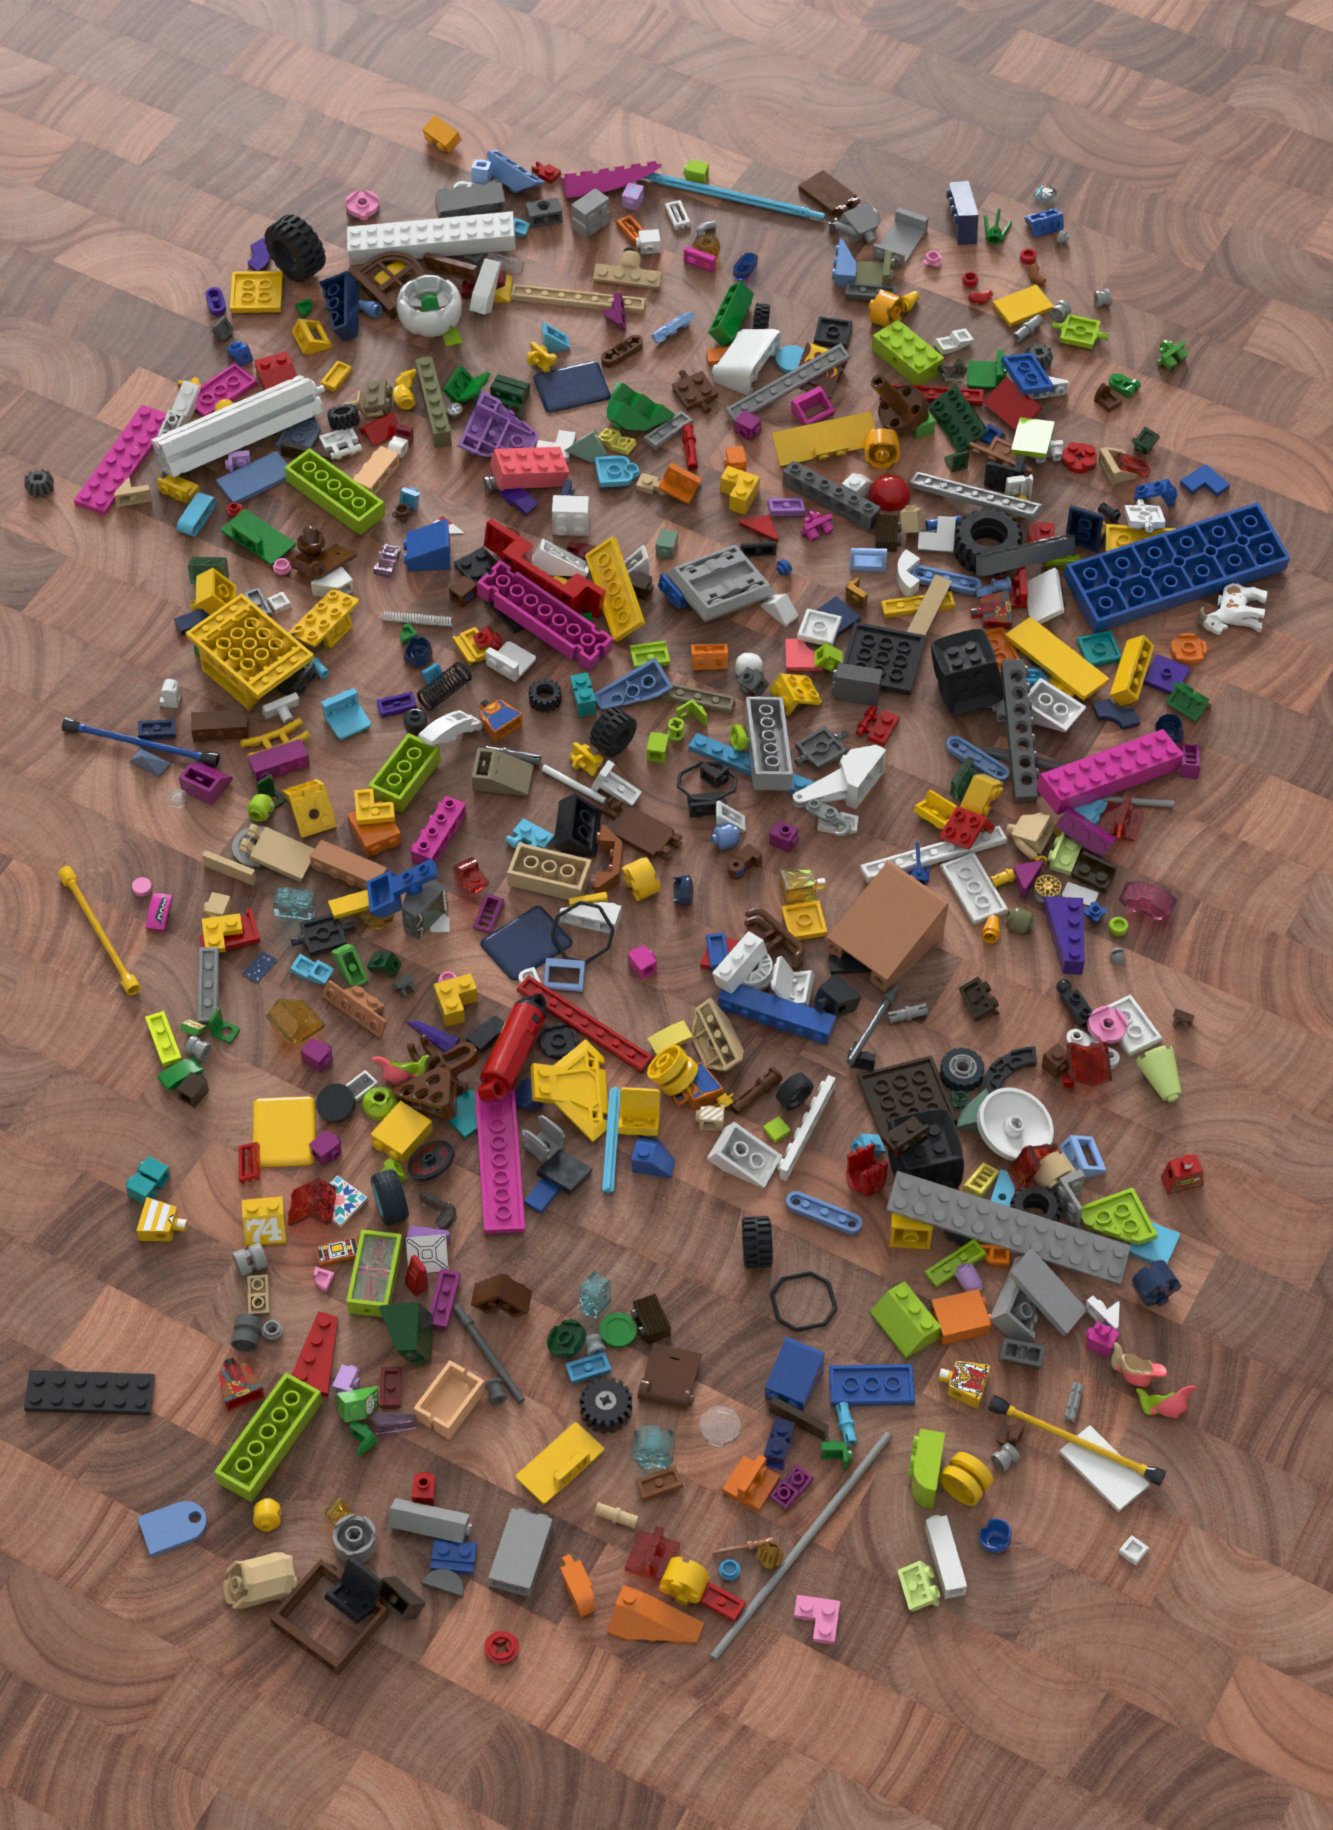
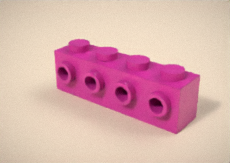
M445 796L442 802L438 803L436 812L429 817L426 828L421 830L419 839L411 846L412 862L421 864L429 859H433L437 863L467 814L466 803L449 796Z

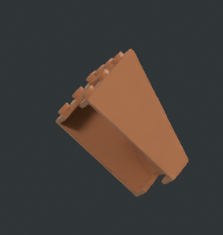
M888 861L827 936L825 950L840 959L843 957V951L850 954L872 970L870 982L886 992L943 938L949 902L944 897L933 892L928 886L917 881L914 876L907 874L898 865Z

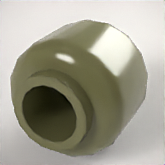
M1015 907L1013 910L1010 909L1008 911L1005 923H1007L1009 930L1025 934L1028 930H1032L1035 920L1032 919L1031 911Z

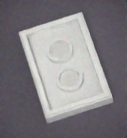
M1056 568L1027 581L1029 617L1042 624L1065 613L1059 574Z
M1131 995L1107 1005L1110 1006V1009L1120 1010L1127 1019V1031L1118 1043L1128 1057L1162 1042V1036ZM1104 1022L1107 1028L1111 1027V1023L1107 1024L1106 1022Z

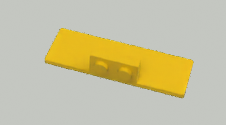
M869 411L773 432L772 439L779 466H786L792 461L800 463L818 458L819 460H824L832 455L842 456L846 452L864 449L865 437L869 430L876 429L872 412Z

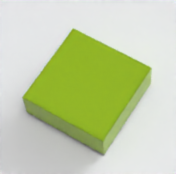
M780 1116L763 1126V1130L774 1143L791 1134V1129Z

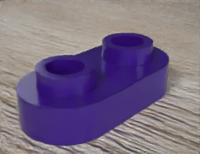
M217 287L207 289L205 296L210 313L215 316L223 315L226 312V303L221 289Z

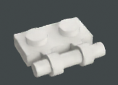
M353 428L336 430L319 436V441L324 451H332L331 460H339L343 456L349 454L352 456L356 452L362 451L361 444L354 445V443H358V437Z

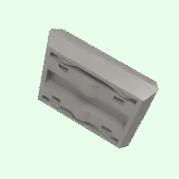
M736 544L678 565L666 572L669 580L683 594L685 600L704 623L767 600L775 595L771 585Z

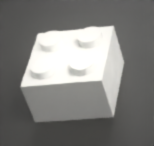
M553 495V535L588 536L589 496Z

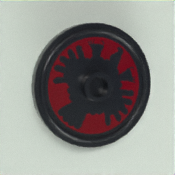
M442 1140L433 1141L420 1147L408 1162L407 1168L410 1176L417 1181H427L438 1177L452 1164L454 1149L448 1142Z

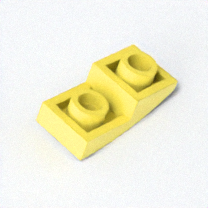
M605 428L599 435L603 446L621 454L628 455L637 445L635 439L621 436L618 430Z
M683 1020L655 1033L647 1039L658 1055L662 1050L671 1045L681 1046L692 1039L693 1035Z

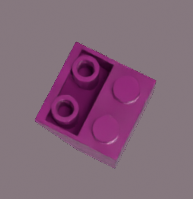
M202 762L189 764L179 776L181 791L210 805L215 803L233 780L232 776Z

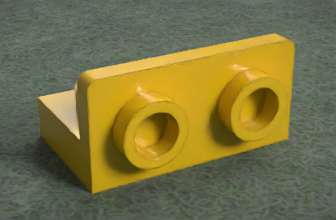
M168 474L164 479L160 477L157 479L158 490L162 494L169 495L187 504L200 490L199 485L179 476L172 477Z

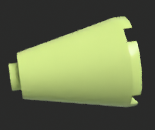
M1169 1045V1049L1166 1046H1160L1144 1053L1146 1057L1143 1059L1139 1056L1136 1059L1137 1066L1162 1100L1168 1101V1103L1178 1100L1179 1095H1181V1087L1172 1046Z

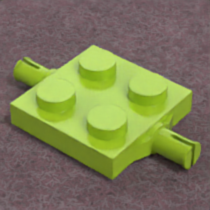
M1067 314L1063 324L1052 322L1051 329L1061 330L1060 343L1093 349L1097 339L1108 341L1109 333L1099 332L1101 321Z

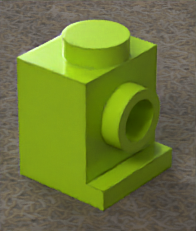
M827 643L814 652L815 667L820 666L832 672L838 669L839 663H843V652Z

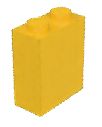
M400 1101L371 1133L372 1146L376 1150H382L388 1154L390 1159L404 1164L432 1133V1120Z

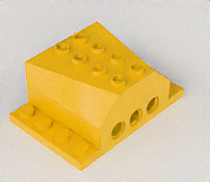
M242 593L186 632V637L199 649L202 671L249 712L266 693L314 659L312 652Z

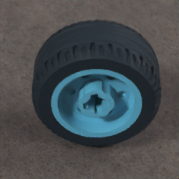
M389 1169L372 1175L371 1186L383 1223L392 1225L405 1221L409 1217V1210L397 1172Z

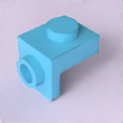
M860 1134L850 1145L854 1153H856V1148L862 1147L865 1149L866 1145L871 1143L875 1145L874 1155L882 1156L886 1151L878 1134Z

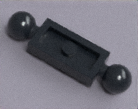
M1066 979L1059 980L1056 984V989L1062 994L1060 1000L1079 1028L1086 1026V1033L1092 1037L1087 1026V1022L1093 1012L1079 990L1071 991L1072 985L1070 981Z

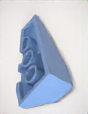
M654 657L594 693L600 709L606 710L614 706L619 707L657 698L671 690L673 686Z

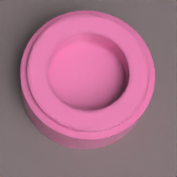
M144 877L134 880L132 883L134 894L139 897L149 895L152 891L150 880Z

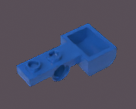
M429 859L398 875L389 870L367 881L370 913L375 917L384 918L402 910V894H419L423 890V884L438 878L436 862L433 859Z

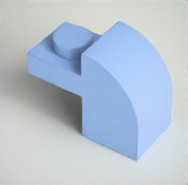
M475 159L472 166V183L485 185L492 178L491 162Z

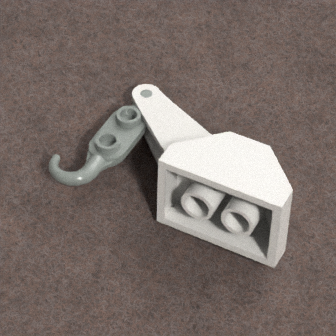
M878 745L851 749L847 755L842 756L839 763L841 765L840 769L795 792L793 795L794 806L805 807L809 814L825 822L843 825L845 827L844 831L834 832L833 834L838 837L846 836L851 830L850 822L836 808L826 803L845 800L847 806L856 810L884 773L886 749Z

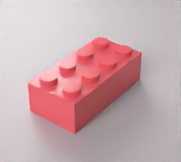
M561 447L494 449L490 461V466L499 489L563 487L564 481L568 479L570 473Z

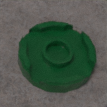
M573 1319L561 1321L562 1324L558 1327L554 1326L548 1335L547 1347L556 1358L568 1359L576 1355L585 1343V1328Z

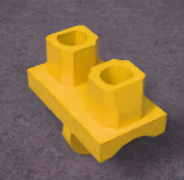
M535 342L530 343L531 351L527 353V363L531 366L537 365L544 372H549L550 366L556 365L557 356L554 353L548 354L547 347L544 345L539 346Z
M573 743V750L569 755V758L573 761L572 767L576 770L582 768L591 776L596 775L597 769L602 766L603 757L599 754H591V749L587 744Z

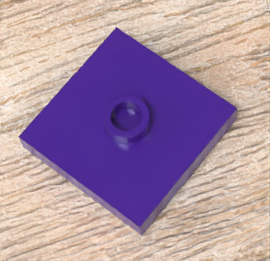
M1157 654L1146 672L1143 684L1170 695L1175 688L1172 685L1173 682L1177 684L1180 682L1184 683L1190 672V667Z

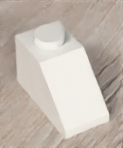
M852 473L842 483V487L864 498L869 493V489L874 481L862 474Z

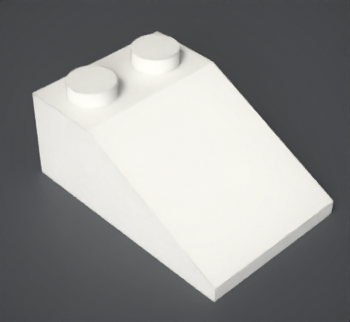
M543 538L531 561L534 566L545 571L548 575L574 576L578 573L586 577L589 570L587 561Z
M1042 678L1036 682L1028 694V699L1032 701L1030 716H1033L1034 724L1061 732H1066L1086 709V706ZM1017 712L1018 715L1023 716L1021 712Z
M733 1122L723 1129L707 1160L729 1174L758 1187L765 1188L782 1155L736 1122Z

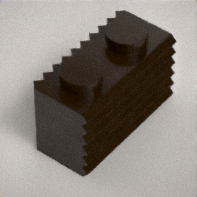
M877 515L875 549H887V552H896L897 546L901 544V536H898V533H901V522H898V515Z
M656 1294L633 1301V1309L630 1310L631 1316L634 1321H638L640 1326L638 1327L639 1334L642 1339H646L647 1344L671 1336L670 1324Z
M396 1576L383 1577L379 1600L386 1604L389 1609H392L395 1615L398 1614L401 1620L417 1618L426 1602Z

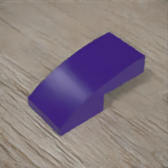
M522 488L504 489L499 493L510 506L515 505L524 516L539 504Z

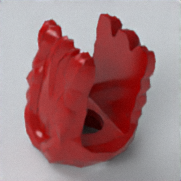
M874 1143L866 1145L865 1149L862 1147L856 1148V1153L852 1151L847 1155L846 1183L850 1189L862 1193L866 1197L882 1190L887 1181L888 1163L883 1161L879 1164L873 1159L875 1152Z

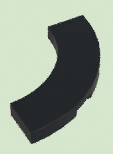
M1036 1047L1015 1049L1011 1053L1003 1057L1000 1056L995 1060L983 1076L979 1094L987 1089L989 1094L1000 1089L1004 1081L1020 1069L1036 1067Z

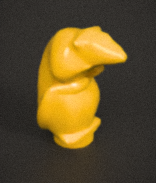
M416 369L401 372V376L397 377L394 382L393 400L399 408L409 410L416 405L414 395L411 392L413 379L417 372Z

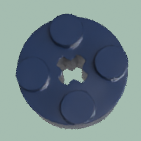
M1157 1260L1152 1262L1154 1266L1149 1269L1147 1266L1143 1267L1132 1278V1287L1147 1306L1156 1304L1163 1306L1169 1301L1168 1297L1182 1287L1164 1260Z

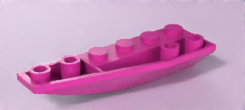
M651 161L647 162L646 166H641L638 163L631 164V168L617 166L615 170L611 171L608 168L599 169L597 173H593L592 170L582 171L580 175L568 173L564 174V178H560L565 198L584 196L595 188L602 193L626 186L628 182L633 183L661 168L662 164Z

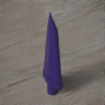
M420 1021L407 1022L422 1035H426L431 1042L444 1052L452 1049L460 1041V1038Z

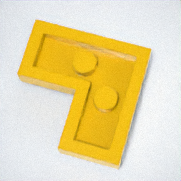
M373 788L354 790L357 825L395 821L393 802L374 804Z
M240 913L202 919L205 947H219V953L226 952L224 936L243 933Z

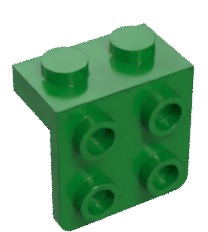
M997 350L996 362L974 360L968 362L969 388L995 389L1007 376V370H1004L1005 367L1001 363L1004 350Z
M460 366L442 391L452 402L465 403L469 399H475L480 395L481 388L489 382L488 378L491 374L488 371L473 378L463 366Z

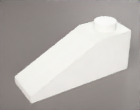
M484 259L472 293L470 311L481 314L491 313L501 267L500 262Z
M594 903L603 908L614 926L615 935L621 920V906L615 903ZM579 905L560 917L561 923L608 934L611 932L610 927L598 908ZM569 907L560 908L559 913H561L562 911H564L565 909H567V908H569Z

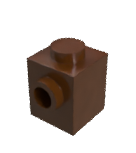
M1057 1043L1044 1053L1042 1067L1056 1079L1062 1073L1068 1071L1071 1066L1072 1055Z

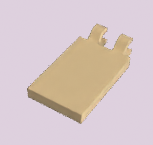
M251 823L247 836L258 841L254 845L249 839L243 838L239 850L250 854L249 860L298 882H302L311 865L310 855L314 848L267 827L262 831L257 825Z

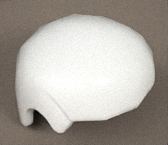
M743 653L736 660L735 673L740 676L746 667L752 670L756 668L762 672L763 662L754 653Z

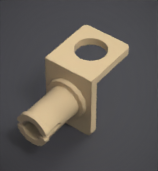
M358 391L357 400L344 402L347 405H356L358 411L360 410L365 419L382 416L384 410L367 413L365 410V397L362 391Z

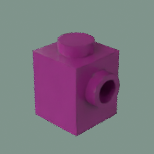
M745 410L734 420V433L750 441L762 431L761 418Z
M777 820L769 833V844L789 853L792 847H796L799 842L798 828Z
M314 1037L301 1049L302 1061L320 1073L325 1067H329L333 1061L331 1047Z
M328 1130L309 1144L310 1152L323 1167L330 1161L336 1160L340 1153H342L340 1138L336 1134L332 1135Z

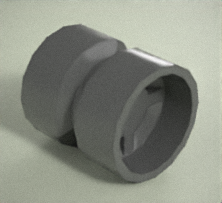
M252 1314L237 1315L234 1322L231 1346L242 1352L257 1350L262 1320Z

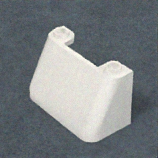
M743 329L741 332L739 331L734 342L719 363L713 366V382L747 396L753 392L751 384L753 381H757L758 372L769 356L776 357V353L781 349V331L776 329Z

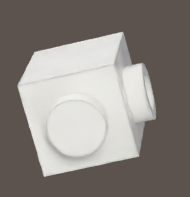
M658 229L639 231V238H636V247L640 248L641 255L661 253Z

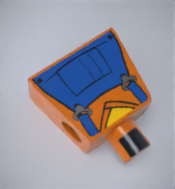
M501 699L492 704L488 700H483L479 705V708L482 710L480 712V721L483 722L484 729L494 743H497L523 725L522 714Z
M702 1062L697 1064L698 1072L690 1085L682 1092L673 1096L677 1106L688 1102L692 1109L696 1110L700 1106L716 1102V1099L723 1095V1087Z

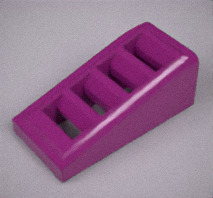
M1182 743L1180 750L1184 756L1180 764V776L1197 779L1201 768L1200 746Z
M486 893L473 929L491 934L504 907V899ZM488 904H493V905H496L497 907H496V908H493V907L488 906ZM486 910L493 911V912H494V915H493V914H490V913H487V912H485V911H486ZM486 916L492 918V920L483 919L482 917ZM480 922L489 924V927H484L479 924Z

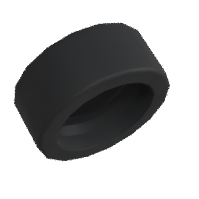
M802 1072L796 1073L780 1086L776 1093V1099L787 1110H793L807 1100L814 1089V1084Z

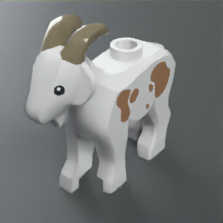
M1239 583L1228 584L1224 587L1223 595L1218 597L1217 606H1221L1220 609L1206 615L1204 612L1205 607H1201L1198 622L1206 630L1216 635H1220L1223 630L1228 629V626L1225 624L1251 627L1255 631L1261 632L1262 623L1250 617L1264 618L1265 609L1248 607L1246 603L1259 601L1265 604L1267 591L1255 587L1246 588Z

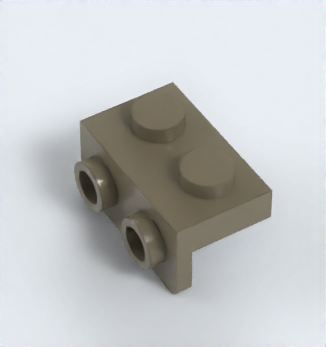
M386 379L366 383L365 410L367 413L384 410L386 414L390 413L393 407L391 400L393 388Z

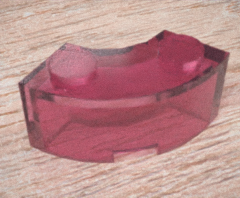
M1136 880L1135 882L1125 883L1119 901L1130 912H1141L1151 916L1154 920H1160L1171 916L1177 899L1167 889Z

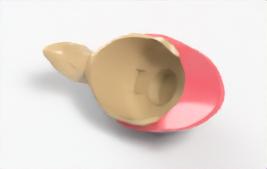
M1114 1343V1352L1111 1360L1112 1367L1116 1371L1121 1372L1126 1381L1131 1385L1148 1387L1153 1378L1167 1376L1166 1367L1162 1364H1153L1151 1361L1142 1360L1133 1354H1123L1122 1347L1118 1343Z

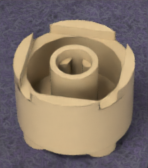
M1056 1151L1039 1161L1041 1165L1037 1169L1033 1166L1029 1174L1036 1184H1040V1187L1044 1188L1046 1186L1049 1188L1048 1191L1053 1190L1056 1193L1059 1178L1075 1172L1076 1169L1063 1151L1060 1154Z

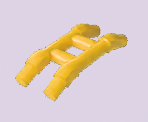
M299 717L282 728L267 734L243 739L240 741L242 747H255L262 743L265 747L264 750L273 748L269 740L280 737L283 742L277 745L280 746L301 739L304 743L311 735L306 730L301 735L289 740L286 734L292 733L303 724ZM261 751L248 753V756H249V755H252V754H255V753H258V752H261Z

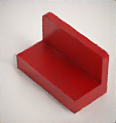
M389 413L359 428L361 435H367L372 446H376L395 435L398 421L394 413Z

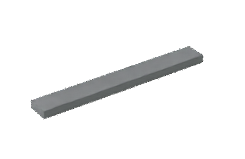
M840 343L725 408V411L734 423V420L743 410L754 414L807 384L810 380H814L849 360L850 355Z
M917 472L909 482L910 488L989 509H997V511H1003L1030 520H1035L1042 510V504L921 472Z

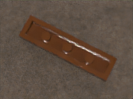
M428 252L423 255L427 270L474 283L477 282L479 269L476 265Z

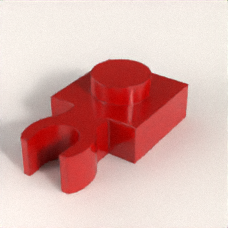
M536 161V167L531 166L532 172L538 174V178L549 184L554 183L561 176V170L550 164L543 166L541 162Z

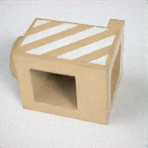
M721 1104L720 1107L712 1105L700 1106V1110H696L695 1122H699V1130L722 1132L725 1104Z

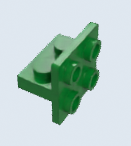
M1173 682L1172 685L1175 688L1166 701L1167 704L1198 722L1207 707H1212V704L1208 703L1209 698L1197 691L1193 693L1194 689L1183 682L1179 684Z

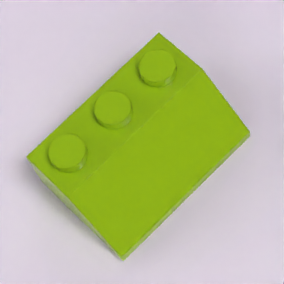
M905 1281L887 1291L870 1310L872 1317L906 1359L940 1339L941 1326Z

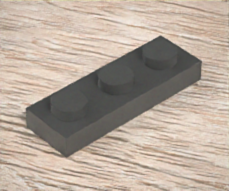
M847 282L845 298L871 301L875 300L880 290L896 295L897 286Z

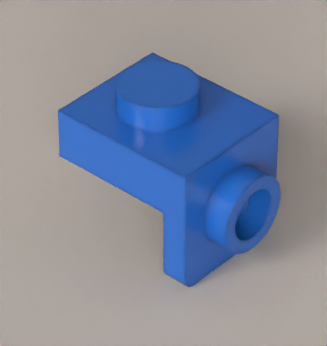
M233 342L230 344V347L226 348L228 355L234 357L236 364L240 367L253 361L249 346L243 342Z

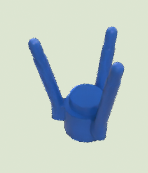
M916 842L917 867L912 872L908 871L906 873L914 876L917 881L926 885L929 882L931 865L926 866L925 871L921 867L919 842Z

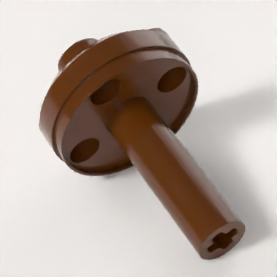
M881 374L872 378L871 386L882 398L878 407V417L886 429H892L898 437H902L927 421L929 418L928 402L920 390L911 385H901L894 388Z

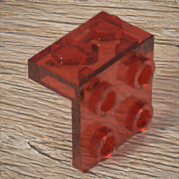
M1073 1042L1066 1044V1055L1069 1063L1068 1073L1072 1081L1089 1086L1112 1081L1108 1043L1100 1042L1090 1046H1083Z

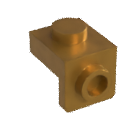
M856 577L846 585V599L853 605L863 609L867 605L868 593L859 588L860 579Z

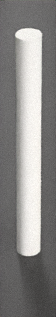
M547 765L542 767V772L602 804L607 802L605 796Z

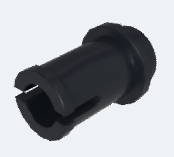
M1105 502L1101 503L1098 507V512L1108 517L1109 521L1116 522L1121 516L1119 509H1114Z

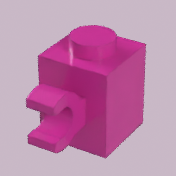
M1100 1321L1096 1322L1094 1328L1090 1327L1085 1336V1339L1088 1340L1086 1348L1109 1358L1114 1349V1343L1118 1341L1119 1331L1112 1329L1111 1326L1107 1327L1101 1324Z

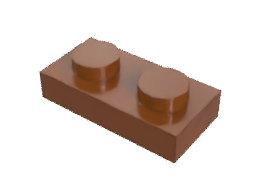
M676 1466L636 1479V1485L643 1501L683 1488V1483Z

